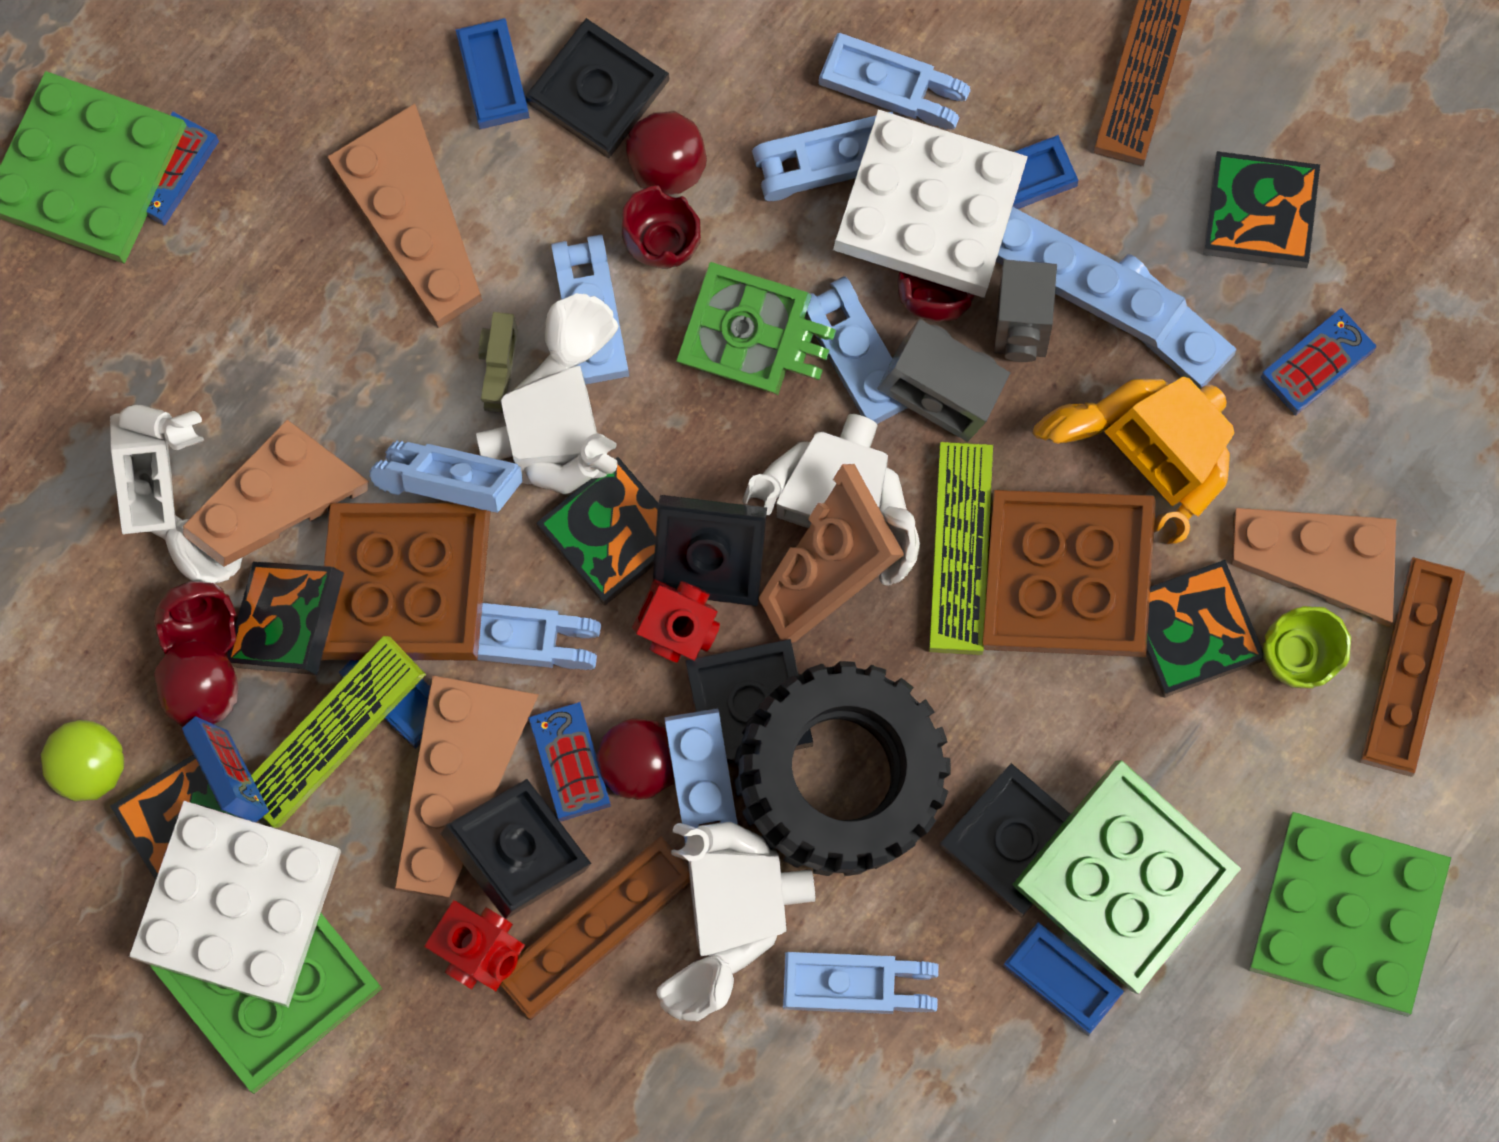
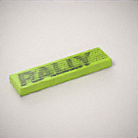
M940 442L929 652L983 655L993 445Z
M383 636L251 775L269 810L263 817L273 828L281 827L426 675L390 636Z

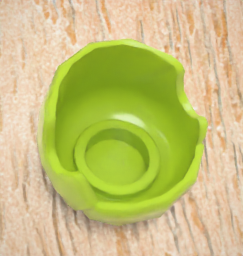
M1303 606L1294 608L1282 614L1269 627L1264 636L1263 659L1273 677L1291 688L1314 689L1315 687L1325 685L1344 669L1350 660L1351 636L1343 620L1325 607Z
M88 720L64 723L48 736L41 752L44 779L57 794L73 801L98 800L115 788L124 770L123 748L117 737L101 724Z

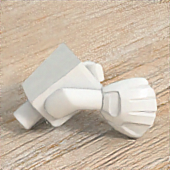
M578 293L554 303L548 311L545 322V343L550 351V355L512 392L505 394L501 398L506 426L476 433L481 456L498 460L513 457L514 462L521 467L522 483L533 484L534 486L568 494L591 479L605 477L607 474H612L616 471L617 460L607 455V453L615 449L617 443L597 433L588 391L581 367L578 366L596 354L618 330L619 326L613 318V311L607 304H604L603 301L595 296L589 297L587 294Z
M144 405L128 406L120 413L110 416L111 453L122 534L152 532L166 540L167 548L174 564L185 577L192 581L215 584L229 580L240 569L242 558L223 567L183 536V526L189 519L182 520L175 516L168 444L173 450H180L203 442L204 438L196 435L192 425L202 422L201 416L196 411H191L172 418L169 413Z
M849 414L840 438L824 432H817L811 442H799L771 463L763 474L754 475L750 478L742 502L747 504L751 498L762 499L765 501L764 507H767V515H770L776 499L779 497L777 501V518L809 528L811 522L808 520L817 503H824L836 485L832 479L841 465L855 464L904 553L900 559L879 575V581L883 585L889 586L903 580L917 561L920 542L915 528V519L906 508L899 476L893 470L887 468L888 455L870 448L878 427L877 423L861 415Z
M732 822L702 825L697 828L678 823L673 827L674 833L687 836L685 846L680 850H672L671 854L688 860L697 946L701 956L709 955L704 959L691 963L663 982L656 990L660 1006L663 1010L679 1020L699 1021L708 1014L723 1008L727 1004L734 984L733 974L748 966L772 947L777 935L786 932L784 905L815 902L812 869L781 873L779 856L776 849H769L767 842L762 836Z

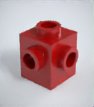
M654 579L632 628L637 635L652 641L649 650L678 663L681 655L695 661L700 649L708 652L718 634L720 622L714 620L718 611L712 605L706 603L710 596L709 593L683 581H680L678 588L675 589ZM686 616V621L681 627H672L677 617Z
M453 900L424 947L450 963L444 972L471 990L479 981L496 992L502 981L508 978L516 968L518 956L525 944L508 934L513 924L494 911L485 907L479 916Z

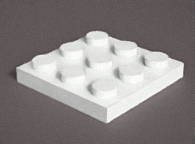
M878 110L833 250L984 298L1028 156Z
M184 801L129 957L139 962L289 1007L341 854L340 849Z

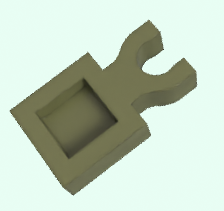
M493 312L491 328H482L478 356L479 359L486 360L487 365L481 394V401L484 402V411L503 413L501 398L508 394V383L511 380L518 333L514 314Z

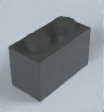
M1016 260L1003 261L998 295L994 353L1005 354L1006 359L1015 362H1032L1036 360V357H1046L1053 325L1057 264Z
M919 319L901 341L877 389L968 442L987 422L1011 372L997 365L995 360L989 355L975 352L956 341L943 328L929 325Z

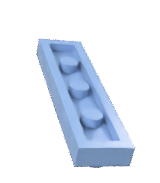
M1012 207L996 262L1003 265L1004 260L1057 264L1055 294L1159 349L1187 309L1184 297Z

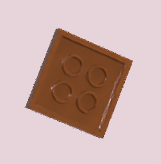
M994 490L983 633L984 649L994 651L1146 657L1156 506L1155 497L1150 495Z
M331 503L324 566L334 567L344 572L321 660H361L383 636H390L412 660L478 661L491 511L457 503Z

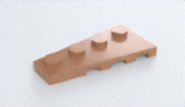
M415 104L327 157L331 167L438 328L482 301L481 293Z
M432 676L394 890L443 899L450 897L464 864L440 833L447 824L494 797L539 694Z

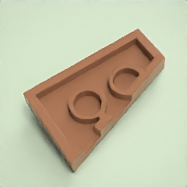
M286 420L183 526V536L225 567L280 538V533L307 518L309 521H312L327 513V508L330 507L331 503H337L349 496L351 499H354L367 492L369 481L289 420Z
M855 464L841 465L832 479L836 485L824 503H817L808 518L811 525L798 546L789 548L759 596V600L781 641L791 639L793 643L799 640L904 555Z
M1236 508L1233 521L1231 565L1291 589L1297 587L1326 599L1327 603L1345 609L1347 607L1372 617V621L1389 628L1393 623L1396 519Z

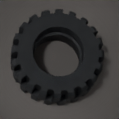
M839 661L832 667H825L824 664H819L807 668L802 674L796 677L791 676L781 683L759 705V708L749 718L742 732L744 737L741 745L737 748L734 763L739 766V776L734 780L737 796H743L746 809L742 813L749 826L752 824L757 826L769 849L776 848L785 855L783 861L796 868L804 865L813 868V874L830 876L833 873H844V876L862 874L870 869H877L913 848L915 843L929 832L936 822L934 816L937 810L944 806L948 790L943 788L944 779L951 775V758H943L942 746L948 742L943 727L935 729L929 717L935 711L925 699L919 703L910 694L914 687L903 678L898 679L896 682L886 678V669L870 665L867 669L856 668V663L853 661ZM832 719L853 722L869 731L883 747L890 767V786L881 804L868 815L852 820H836L818 812L800 793L793 776L792 758L801 737L816 724Z

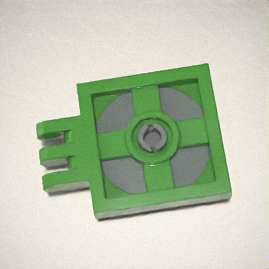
M710 262L677 362L703 372L779 395L786 371L820 380L823 370L815 365L805 364L804 360L806 355L826 360L829 349L810 342L813 335L824 340H833L836 330L804 319L812 297L808 292Z

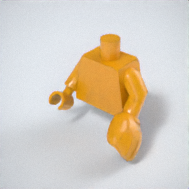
M1181 377L1171 384L1163 379H1132L1097 404L1085 402V404L1069 403L1060 406L1044 416L1034 426L1032 434L1037 439L1041 438L1045 441L1051 439L1053 443L1059 444L1090 438L1104 431L1172 507L1179 501L1182 503L1175 512L1163 513L1155 518L1154 532H1158L1168 519L1175 522L1177 532L1168 541L1167 544L1169 545L1182 542L1187 538L1190 531L1188 520L1193 515L1199 517L1227 485L1230 453L1226 446L1234 435L1233 425L1221 413L1225 409L1227 401L1219 388L1213 385H1205L1199 389L1190 378Z

